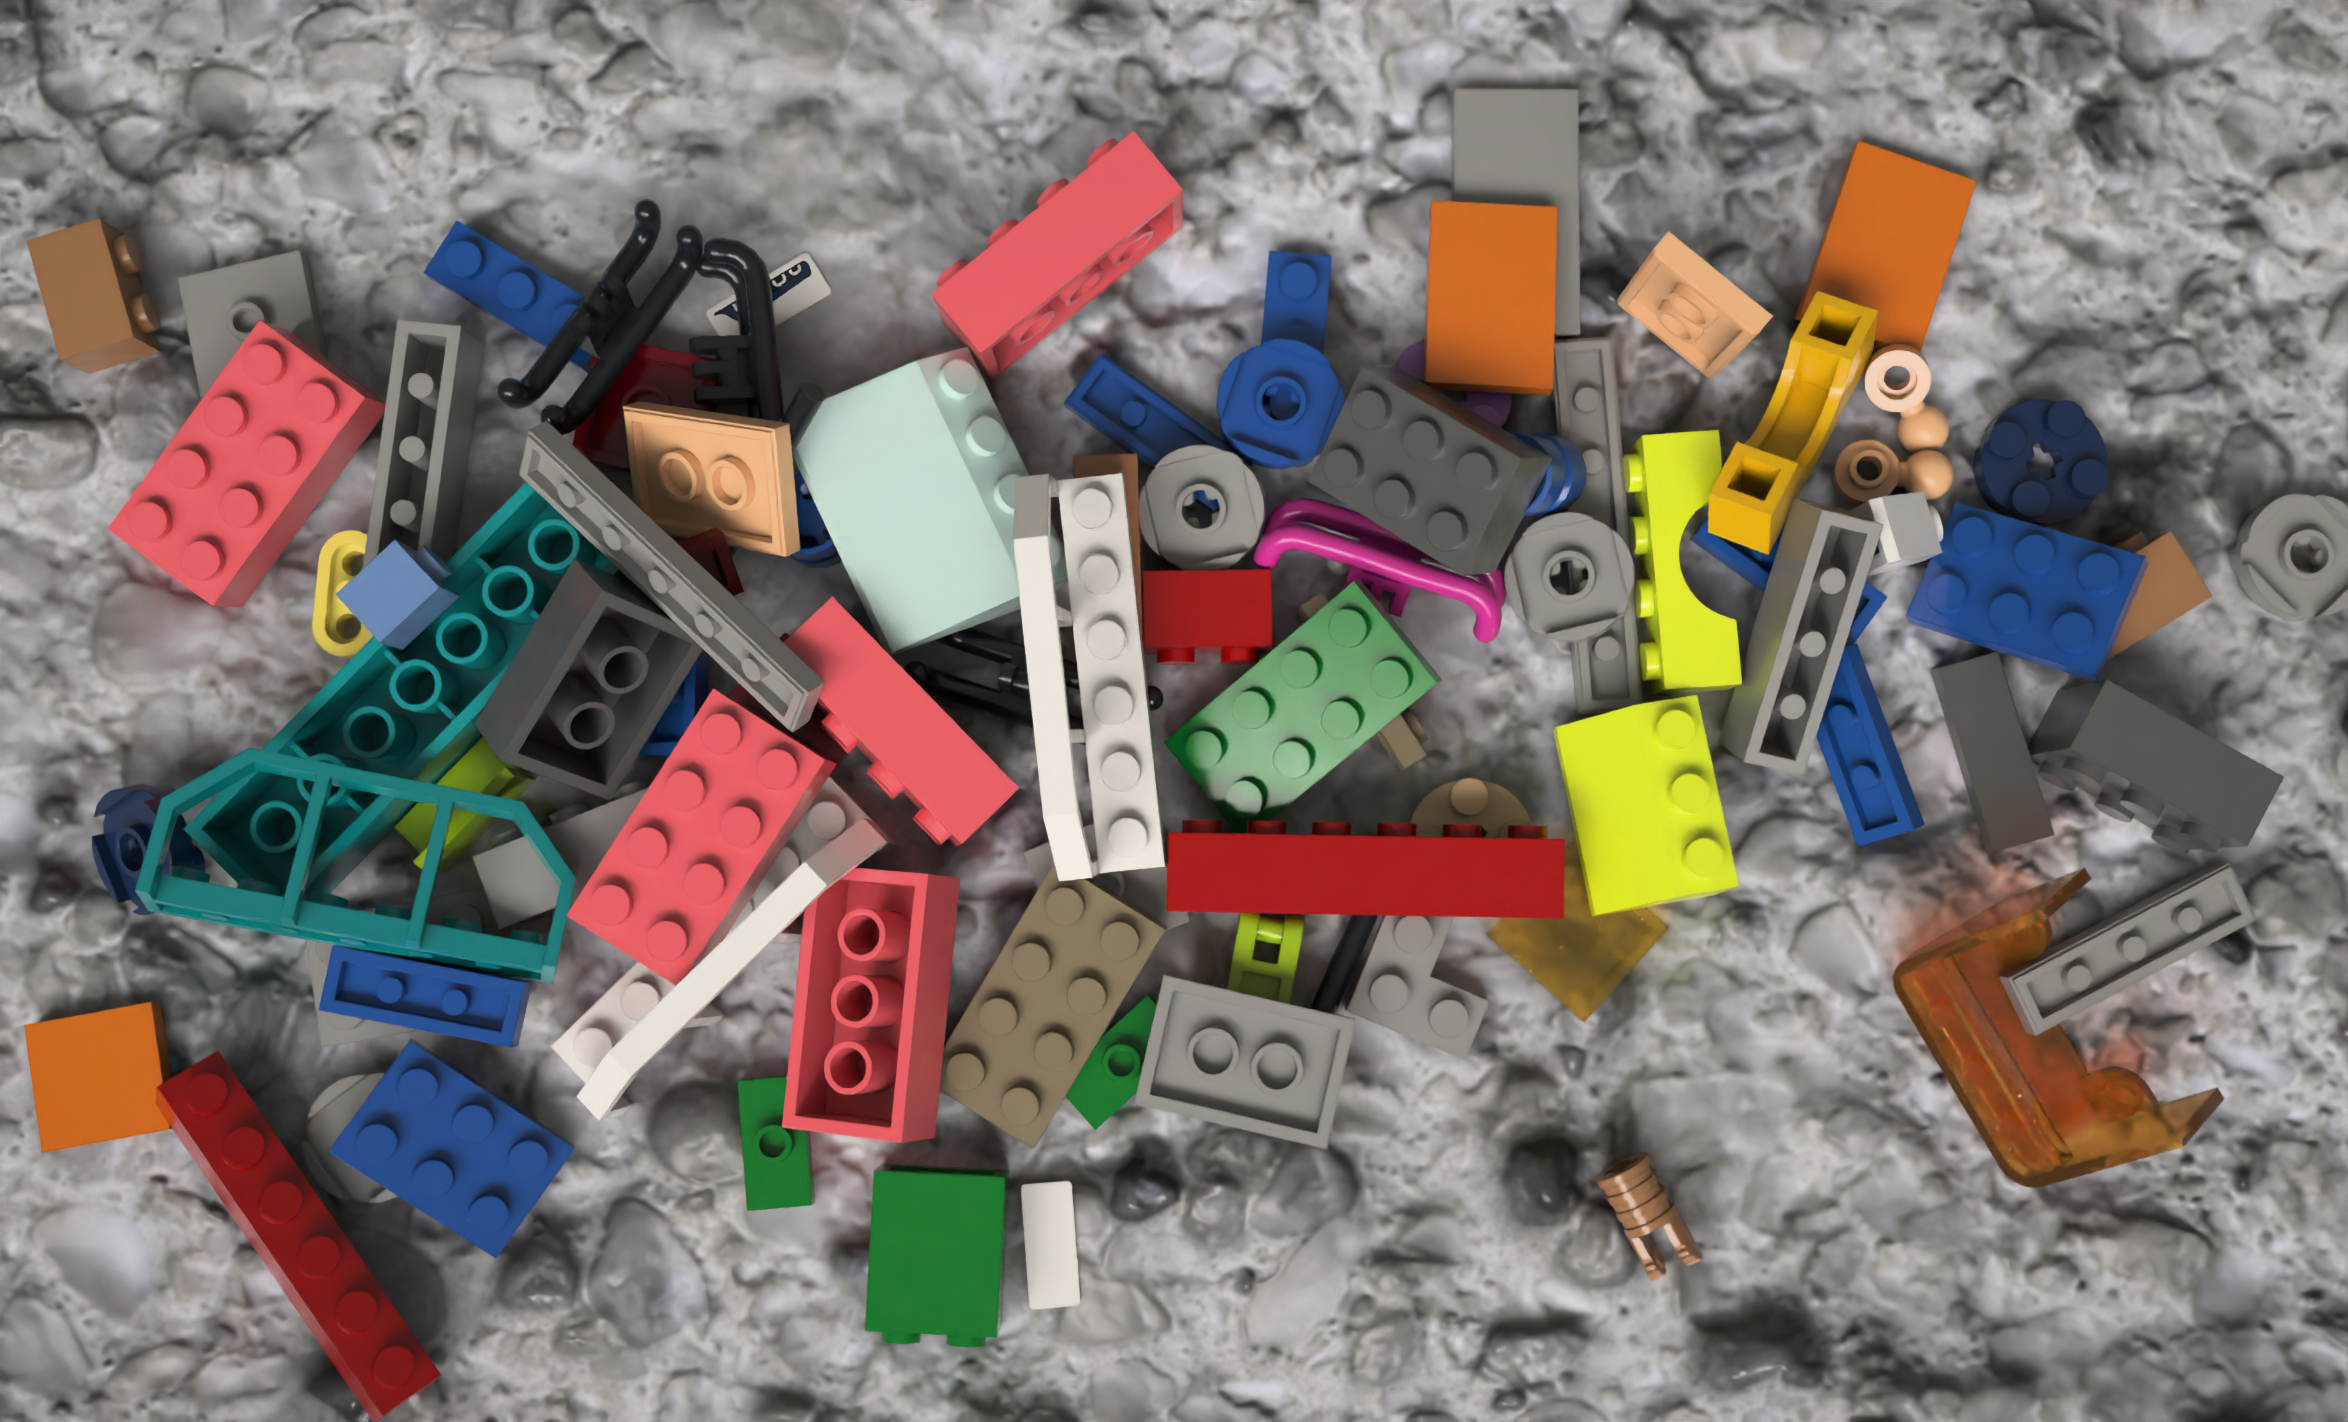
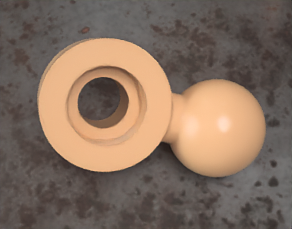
M1903 344L1889 345L1878 350L1872 355L1864 371L1865 390L1869 399L1883 410L1900 412L1901 418L1897 425V436L1899 442L1906 450L1911 453L1921 450H1939L1948 438L1949 422L1940 409L1931 405H1925L1923 401L1931 383L1930 370L1925 357L1917 349ZM1893 366H1902L1909 371L1907 379L1899 384L1889 383L1884 378V375Z
M1860 440L1847 446L1836 459L1832 469V483L1837 494L1846 502L1856 506H1860L1871 499L1889 496L1895 487H1904L1908 493L1924 491L1926 500L1937 499L1949 490L1954 479V470L1950 460L1938 451L1921 450L1911 455L1906 462H1899L1895 453L1887 445L1875 440ZM1862 461L1874 463L1878 468V478L1872 481L1862 479L1857 473V464Z

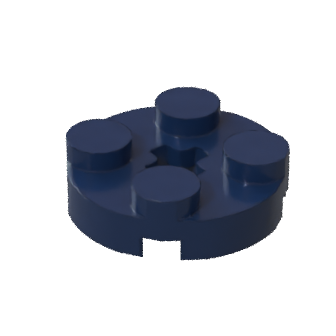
M2034 399L2009 408L1989 423L1985 429L1986 433L1982 437L1980 448L1976 449L1974 455L1973 473L1975 482L1981 496L1990 508L2000 515L2008 514L2014 519L2042 527L2059 524L2082 513L2108 485L2109 473L2107 470V453L2104 441L2096 426L2085 416L2083 409L2075 402L2068 400L2056 402L2047 399ZM2032 447L2040 448L2043 453H2049L2052 457L2054 465L2050 468L2051 477L2045 480L2044 475L2040 471L2029 472L2026 462L2034 457Z
M137 784L111 790L100 799L94 817L105 815L103 834L92 836V850L99 875L110 895L118 903L131 900L139 907L132 911L138 915L155 913L147 910L135 892L160 800L175 791L169 785L153 787L147 784ZM182 814L177 816L161 873L163 875H167L169 867L172 866L186 867L202 872L206 871L203 853L196 845L192 844L191 836L183 830L187 824Z

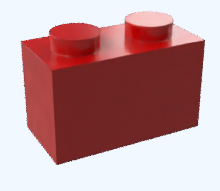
M1271 569L1143 571L1144 655L1157 654V664L1159 665L1195 664V654H1220L1222 664L1243 665L1258 663L1259 653H1270L1273 646Z

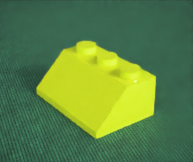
M1697 695L1632 705L1557 726L1553 729L1592 916L1713 896L1739 887Z

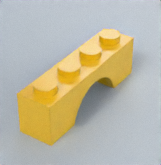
M1820 291L1816 292L1790 341L1780 379L1763 418L1747 442L1743 444L1737 441L1709 492L1708 533L1769 555L1787 520L1793 498L1799 497L1873 355L1878 310Z

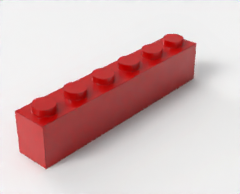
M1182 820V833L1168 832L1166 912L1564 919L1565 839H1547V826L1508 825V838H1482V825L1443 824L1442 837H1416V824L1377 823V836L1351 835V823L1312 822V835L1286 834V822L1247 821V834L1221 833L1220 820Z
M220 1052L212 1053L157 1086L156 1106L373 1422L380 1421L432 1384L441 1375Z

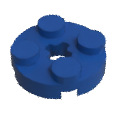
M1285 338L1265 341L1260 346L1252 347L1246 353L1242 352L1228 365L1218 388L1216 411L1222 437L1244 459L1261 467L1287 469L1308 465L1322 452L1345 403L1342 385L1340 386L1337 375L1331 369L1332 365L1314 347L1301 341ZM1279 388L1287 389L1291 392L1290 402L1298 406L1297 413L1295 415L1285 414L1282 420H1275L1269 417L1270 408L1262 405L1264 395L1275 397Z

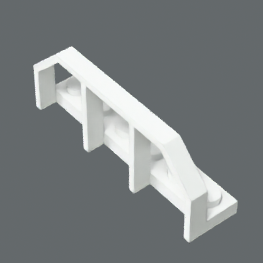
M1123 473L1058 481L1050 474L1015 477L1014 552L1042 812L1058 880L1093 878L1099 873L1165 867L1167 862L1125 476ZM1051 497H1059L1071 611L1057 606L1050 548ZM1073 626L1084 729H1070L1059 627ZM1085 742L1098 856V859L1094 860L1090 859L1078 806L1072 744Z
M830 776L827 778L725 939L680 983L675 986L640 962H637L551 1045L552 1049L585 1083L577 1098L599 1121L623 1115L632 1106L622 1094L638 1072L683 1028L714 1025L724 1016L711 1001L771 943L798 944L801 941L802 929L794 920L826 889L875 852L880 851L891 854L899 846L834 778Z

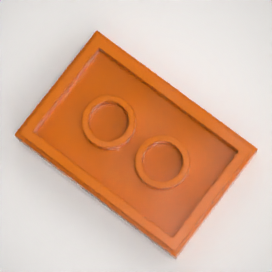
M1858 140L1851 149L1794 319L1802 320L1817 291L1878 310L1874 347L1881 349L1889 345L1903 344L1921 352L1977 181Z
M1431 200L1428 225L1423 383L1435 390L1532 395L1551 394L1554 379L1558 207Z

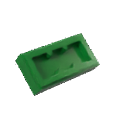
M1146 995L1102 1036L1066 1095V1098L1095 1130L1137 1093L1157 1006L1156 1002L1149 995Z
M787 1075L737 1081L747 1211L810 1206L815 1203L810 1131L782 1128Z

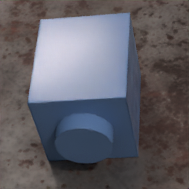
M397 540L392 541L335 594L380 643L401 650L460 597L445 581L452 574V571L431 549L422 545L416 550Z

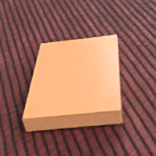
M1669 231L1654 247L1616 300L1621 308L1708 379H1713L1759 334L1773 317V315Z
M641 401L623 406L634 503L669 536L687 539L717 527L724 533L729 547L784 557L800 551L790 423Z

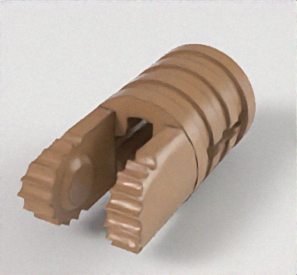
M1639 1152L1608 1166L1596 1176L1595 1180L1600 1189L1605 1191V1197L1609 1204L1613 1206L1618 1221L1622 1222V1229L1651 1281L1667 1275L1664 1257L1651 1235V1232L1663 1227L1675 1252L1685 1265L1690 1266L1704 1258L1675 1202L1671 1201L1668 1197L1669 1193L1665 1186L1661 1184L1656 1169L1652 1168V1161L1648 1153Z

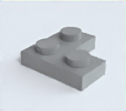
M1383 915L1345 1010L1466 1061L1490 1001L1431 977L1454 917Z

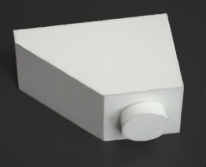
M1924 491L1878 497L1868 500L1851 510L1884 524L1867 577L1920 563L1942 553L1939 543L1943 539L1942 522L1937 510L1932 505L1928 506Z

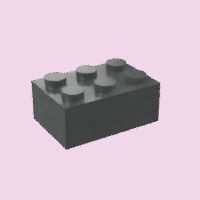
M1362 366L1308 482L1459 575L1468 576L1495 573L1553 458L1399 368Z
M574 558L475 722V725L499 760L611 800L703 649L635 584Z
M2108 679L2057 691L2027 746L2032 762L2040 766L2038 775L2042 779L2069 791H2074L2078 787L2097 798L2094 806L2101 812L2123 822H2131L2132 819L2141 822L2154 830L2151 834V838L2154 841L2182 854H2188L2190 850L2198 849L2217 852L2218 848L2248 847L2284 776Z

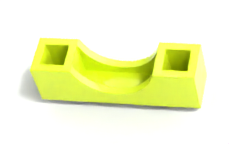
M1719 430L1642 435L1630 447L1631 454H1625L1623 457L1625 491L1634 492L1636 517H1630L1628 522L1630 551L1632 555L1640 554L1642 579L1635 580V612L1638 618L1645 617L1647 642L1641 643L1639 647L1642 679L1644 681L1651 680L1652 695L1729 690L1742 684L1737 620L1712 611L1694 596L1684 580L1679 561V548L1683 531L1693 514L1697 510L1709 505V492L1722 470Z

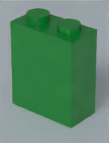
M881 1164L874 1170L865 1331L882 1332L881 1341L893 1344L920 1342L921 1334L947 1335L946 1343L957 1347H980L986 1344V1337L997 1338L1002 1326L1010 1170Z

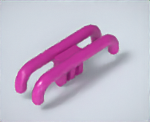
M1301 497L1286 500L1273 509L1263 528L1264 537L1254 553V564L1258 569L1273 570L1284 552L1293 549L1304 550L1350 565L1343 590L1353 581L1360 579L1362 583L1370 585L1369 591L1378 602L1383 590L1394 593L1389 602V614L1401 617L1411 588L1415 586L1469 605L1476 614L1473 633L1477 640L1488 643L1493 641L1499 633L1502 619L1501 609L1506 599L1504 574L1499 566L1495 573L1470 575L1478 580L1476 581L1470 577L1461 576L1457 573L1423 563L1421 559L1446 567L1359 512L1318 499ZM1298 523H1311L1354 538H1358L1359 541H1355L1325 530H1321L1312 526L1301 525Z

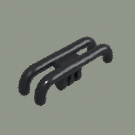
M643 199L636 204L634 208L636 221L629 239L527 374L520 381L507 378L499 383L498 396L504 404L513 409H520L536 402L550 388L574 354L581 348L599 359L564 406L548 405L541 412V422L547 421L561 435L573 432L592 414L693 278L703 253L702 234L696 226L690 224L684 225L678 230L676 238L678 246L671 264L639 307L634 305L627 288V284L653 250L659 236L661 212L653 200Z
M726 238L710 239L704 246V254H702L697 273L706 278L722 279L733 288L736 296L740 335L698 336L689 339L690 354L716 355V361H701L691 364L692 378L697 380L718 379L719 386L695 388V403L700 405L747 403L748 417L779 422L784 416L771 281L766 264L755 250L740 241Z
M971 627L934 640L951 648L1002 664L1003 667L997 683L1000 690L949 674L920 661H911L904 667V670L927 693L1033 728L1024 645ZM1063 659L1067 696L1069 687L1080 690L1077 663ZM1149 685L1147 687L1150 711H1155L1162 706L1164 696L1160 688ZM1068 713L1070 729H1084L1083 718Z

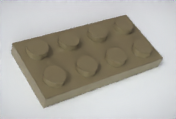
M1054 863L945 1044L940 1091L1033 1149L1040 1141L1067 1093L1169 926L1091 878L1059 881Z

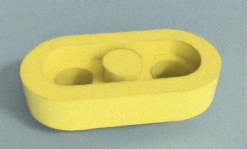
M355 530L342 531L333 535L326 541L320 551L312 619V631L318 645L326 652L346 659H352L373 637V634L362 623L357 636L350 639L346 636L345 625L348 620L356 616L335 595L355 577L351 571L352 561L357 556L365 555L367 534Z

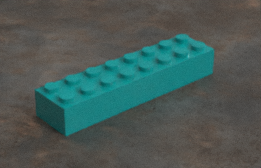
M525 482L445 563L452 571V574L445 581L460 597L403 650L380 643L373 636L262 750L436 784L483 736L476 727L475 722L573 559L576 558L632 584L634 583L534 488ZM256 770L220 791L183 830L237 883L242 879L269 883L281 889L279 896L284 897L314 782ZM332 785L302 900L306 901L307 895L310 892L330 894L418 802Z

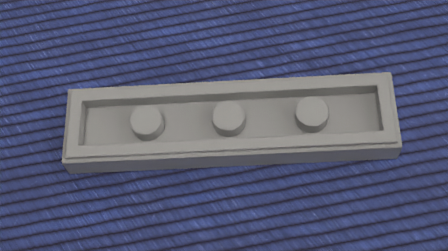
M2217 861L2000 974L1999 978L2025 1032L2036 1036L2257 920L2230 862Z

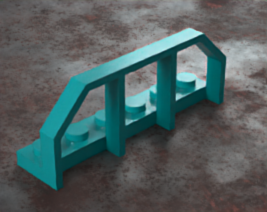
M249 748L161 798L135 892L150 912L554 984L568 917L566 915L570 908L576 877L522 801ZM256 770L314 782L284 897L279 896L281 890L279 887L256 880H239L237 888L212 884L210 883L211 875L186 867L172 866L169 867L167 875L161 874L178 815ZM332 785L438 806L412 911L389 905H377L375 913L348 909V900L339 896L318 892H310L307 895L306 901L302 900ZM454 809L513 820L560 887L549 937L524 930H511L509 938L483 934V925L460 918H444L442 926L426 923Z

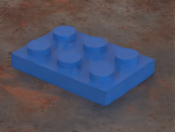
M1955 502L1943 529V539L1939 542L1942 553L1930 559L1905 615L1910 624L2093 682L2098 681L2148 567L2146 556Z
M411 1038L334 1141L328 1152L486 1253L497 1258L575 1147L574 1144Z

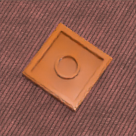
M161 1001L24 1025L42 1153L172 1129L155 1104L157 1086L172 1078Z

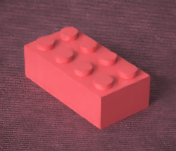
M1134 131L1120 142L1116 138H1112L1103 143L1088 158L1086 162L1088 165L1087 169L1071 182L1063 178L1053 183L1038 198L1037 205L1039 207L1021 222L1014 218L1002 224L988 238L987 245L989 247L970 263L966 259L955 262L938 278L936 284L939 288L931 294L942 322L962 348H969L976 365L990 382L995 380L1183 228L1182 187Z
M259 320L107 529L210 605L243 607L382 418L386 402L290 331Z
M833 596L783 642L825 681L816 706L826 715L821 721L823 724L821 728L847 754L857 747L873 763L867 769V775L892 800L902 793L919 810L911 819L937 846L942 845L946 840L954 847L963 844L1019 789L997 764Z
M712 689L566 916L676 986L725 939L835 768L836 763L731 696Z
M854 868L826 889L804 911L782 1128L899 1143L935 1138L960 877Z

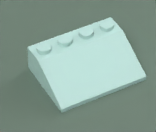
M964 347L916 360L824 399L792 455L883 649L891 656L1020 610L1013 542L1015 477L1029 476L969 348ZM1050 520V548L1056 591L1068 582L1065 550Z

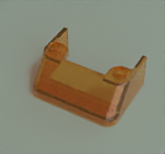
M2085 867L2001 900L1914 951L1897 966L1893 976V985L1899 1000L1996 1163L2011 1180L2030 1188L2047 1186L2182 1148L2224 1100L2217 1087L2159 1104L2145 1080L2129 1069L2111 1066L2089 1073L2060 1024L2036 1036L2025 1032L1999 975L2018 965L2036 959L2048 948L2052 939V928L2048 918L2091 880Z

